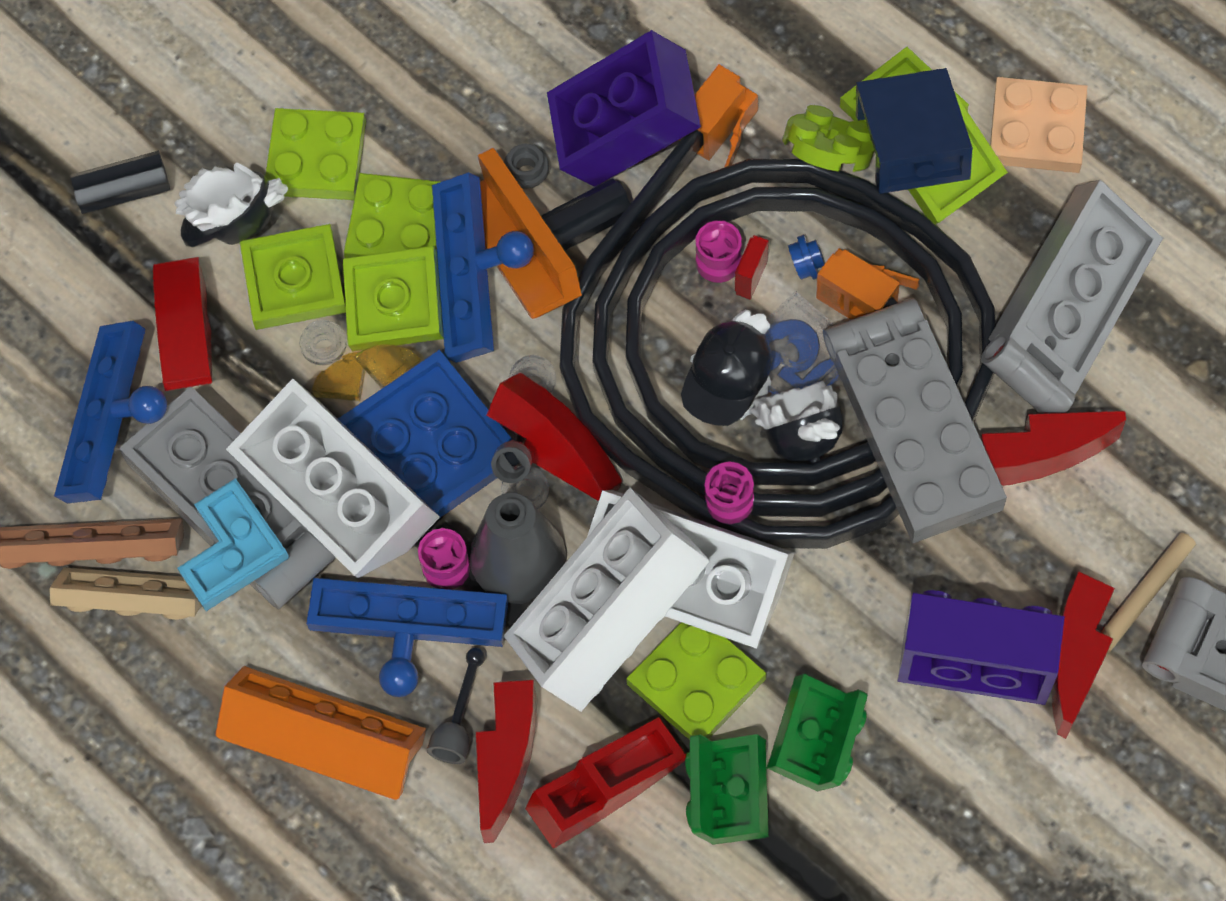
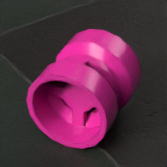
M712 221L701 227L696 235V268L698 273L710 282L723 283L735 277V271L741 260L742 237L739 230L733 224L726 221Z
M724 462L719 463L709 471L704 486L707 510L711 516L717 521L726 524L739 523L747 518L754 505V482L748 469L739 463Z
M440 528L432 530L423 537L419 543L418 556L423 576L428 584L437 589L448 590L461 586L469 576L470 563L465 541L460 534L451 529Z

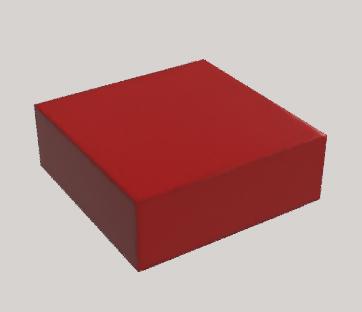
M755 235L750 237L735 271L736 295L749 300L752 299L768 262L769 240Z

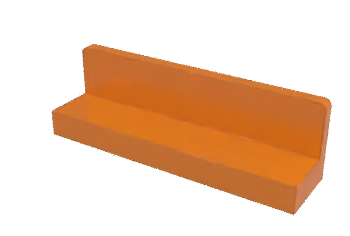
M491 148L477 155L484 180L480 181L485 248L489 249L497 246L500 238L511 231L525 233L530 237L534 245V255L526 266L517 269L509 268L504 264L497 266L530 318L535 319L582 296L575 265L494 148Z
M243 666L224 686L216 737L397 800L403 793L409 763L423 745L426 728Z

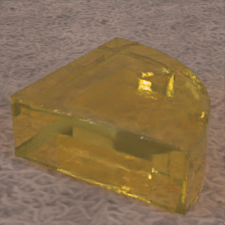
M395 345L372 346L354 356L356 361L381 389L421 361L414 352Z
M348 353L343 355L341 360L330 365L325 371L322 370L313 384L312 392L314 397L360 401L367 364L366 353Z

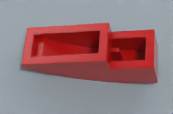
M199 257L153 264L155 316L164 389L169 391L211 384V327L207 315L206 284Z
M521 372L499 384L486 416L526 438L524 445L530 451L532 463L597 501L600 499L602 490H619L622 480L609 457L591 432L569 408L549 391Z
M1126 412L1029 414L1024 432L985 433L981 435V441L1001 485H1013L1040 479L1069 469L1098 454L1120 438L1126 422Z
M1079 571L1061 614L1065 618L1059 670L1051 690L1057 735L1065 739L1113 641V638L1096 631L1115 588Z
M534 680L493 682L496 730L476 732L480 831L484 843L495 842L509 819L524 784L532 755L536 728V691Z
M658 717L581 758L575 769L534 790L525 809L554 849L606 818L682 764L686 759V754Z

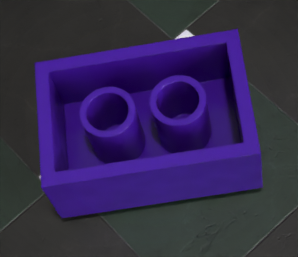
M650 30L547 92L559 168L561 171L594 187L701 127L686 49L653 30Z
M936 590L924 591L922 594L912 593L905 624L897 682L1046 705L1058 675L1065 616L1053 615L1051 610L1040 606H1026L1022 610L1002 607L1000 602L988 598H977L972 600V602L952 599V596L948 593Z

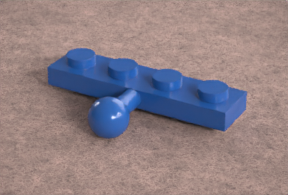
M469 172L432 185L445 357L455 363L494 351L487 269L501 264L514 269L522 268L531 261L534 255L532 240L528 235L520 231L508 232L500 238L497 246L489 249L485 248L480 177Z
M134 321L99 327L54 497L67 504L101 500L107 483V475L114 448L118 441L122 418L133 417L138 422L152 424L159 421L166 413L167 399L164 393L156 387L142 386L136 389L129 398V391L146 330Z
M313 578L306 624L310 631L394 638L392 658L382 666L379 673V682L382 689L390 696L404 697L413 692L418 684V671L411 662L414 640L503 647L508 597L507 594Z

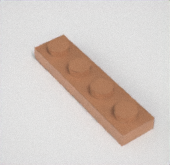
M178 518L0 527V566L11 569L33 562H47L52 566H65L76 560H96V562L101 564H111L119 562L123 558L143 557L145 560L153 562L163 561L171 556L178 555L184 538L183 520Z

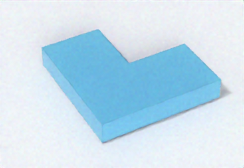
M235 478L194 504L197 512L218 542L177 569L204 610L208 611L289 559V556Z

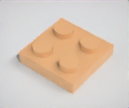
M997 77L990 146L1004 166L1080 173L1083 155L1087 86Z

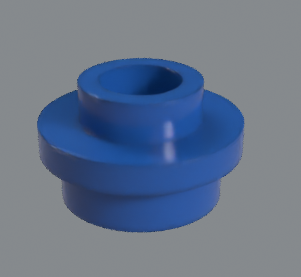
M803 234L797 237L798 242L788 245L789 252L799 278L802 280L811 276L815 280L819 272L818 268L823 267L825 261L817 240L808 242Z

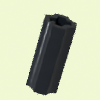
M159 150L70 175L76 201L82 214L170 190Z
M612 178L541 215V217L565 251L613 226L631 203L620 182Z

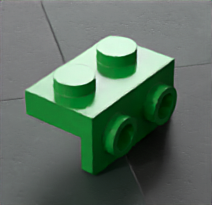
M806 674L795 676L767 769L817 792L840 786L852 769L853 757L851 756V751L856 736L861 732L866 722L867 712L864 708L868 693L859 689L845 693Z
M701 734L690 736V752L686 755L685 767L690 779L691 800L688 801L686 806V817L692 833L712 845L767 838L766 739L758 734L711 741Z

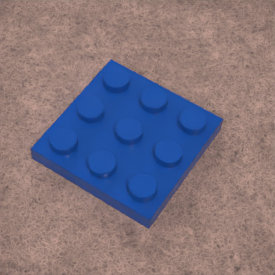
M440 350L338 418L440 518L497 479L491 467L494 452L502 443L513 440L500 423L486 416L488 412L487 407Z

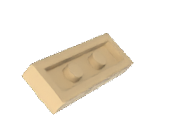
M63 567L50 586V605L64 606L74 612L102 609L114 610L117 614L123 616L153 613L162 614L168 619L179 620L189 616L195 617L201 607L200 602L181 576Z

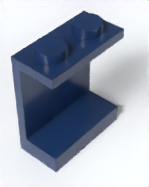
M947 68L856 82V117L858 121L866 120L876 154L875 182L879 194L971 179L973 147Z

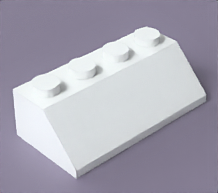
M294 379L278 393L226 448L242 466L357 578L407 553L440 518L435 511L319 400Z
M630 487L504 635V638L541 687L582 712L588 703L599 694L606 682L624 661L633 654L636 647L654 626L665 617L667 611L689 585L698 578L710 560L687 535Z
M602 490L587 537L624 495L623 493L614 490ZM650 503L687 535L710 560L698 578L689 585L667 611L665 617L757 649L779 601L795 553Z

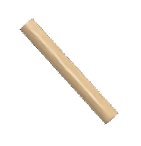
M1180 533L1100 632L1113 638L1107 653L1111 652L1196 546V542L1192 537L1185 533Z

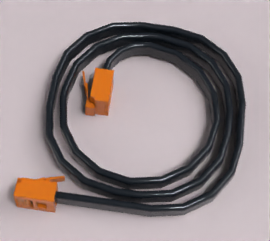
M718 64L695 94L701 127L679 139L676 147L588 257L578 277L582 296L566 303L562 309L560 374L577 418L591 432L605 453L625 473L695 519L780 548L827 549L886 527L899 515L892 496L878 507L827 526H767L748 518L734 524L721 523L708 512L705 499L634 454L593 414L575 370L577 322L600 276L621 251L595 303L592 358L594 373L615 425L659 468L705 496L704 485L708 473L667 448L626 408L608 365L610 315L632 271L659 236L700 201L750 183H808L818 187H754L698 207L653 246L627 299L626 366L647 417L692 462L712 469L719 463L735 462L748 469L752 475L754 485L815 486L869 466L876 459L869 443L866 442L815 463L751 462L699 441L659 402L641 359L642 311L664 266L696 239L699 229L706 223L712 221L729 222L757 211L815 212L865 231L885 243L925 280L946 325L947 366L957 388H959L963 374L962 313L937 260L906 232L916 237L958 275L979 320L980 369L965 401V406L973 423L995 374L981 361L985 348L991 342L989 337L995 328V307L970 255L924 214L889 193L879 194L877 186L869 181L841 170L823 169L801 159H747L733 164L741 143V135L746 125L758 111V95L740 84V76ZM733 131L730 139V153L724 168L692 179L646 219L693 157L698 154L710 161ZM838 248L817 274L816 298L852 320L897 304L899 286L902 285L917 290L920 279L885 269V266L868 264L846 249L841 250ZM879 468L870 476L818 495L758 494L753 492L754 505L750 514L769 517H822L879 496L887 488V484Z

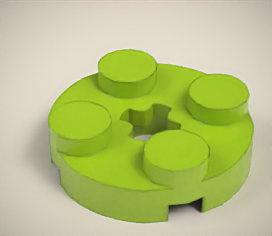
M809 105L804 114H796L790 117L782 138L784 145L789 141L794 144L791 153L797 158L827 170L840 171L841 164L844 163L855 164L852 172L862 171L869 167L874 154L873 144L865 122H849L834 117L830 109L820 105Z

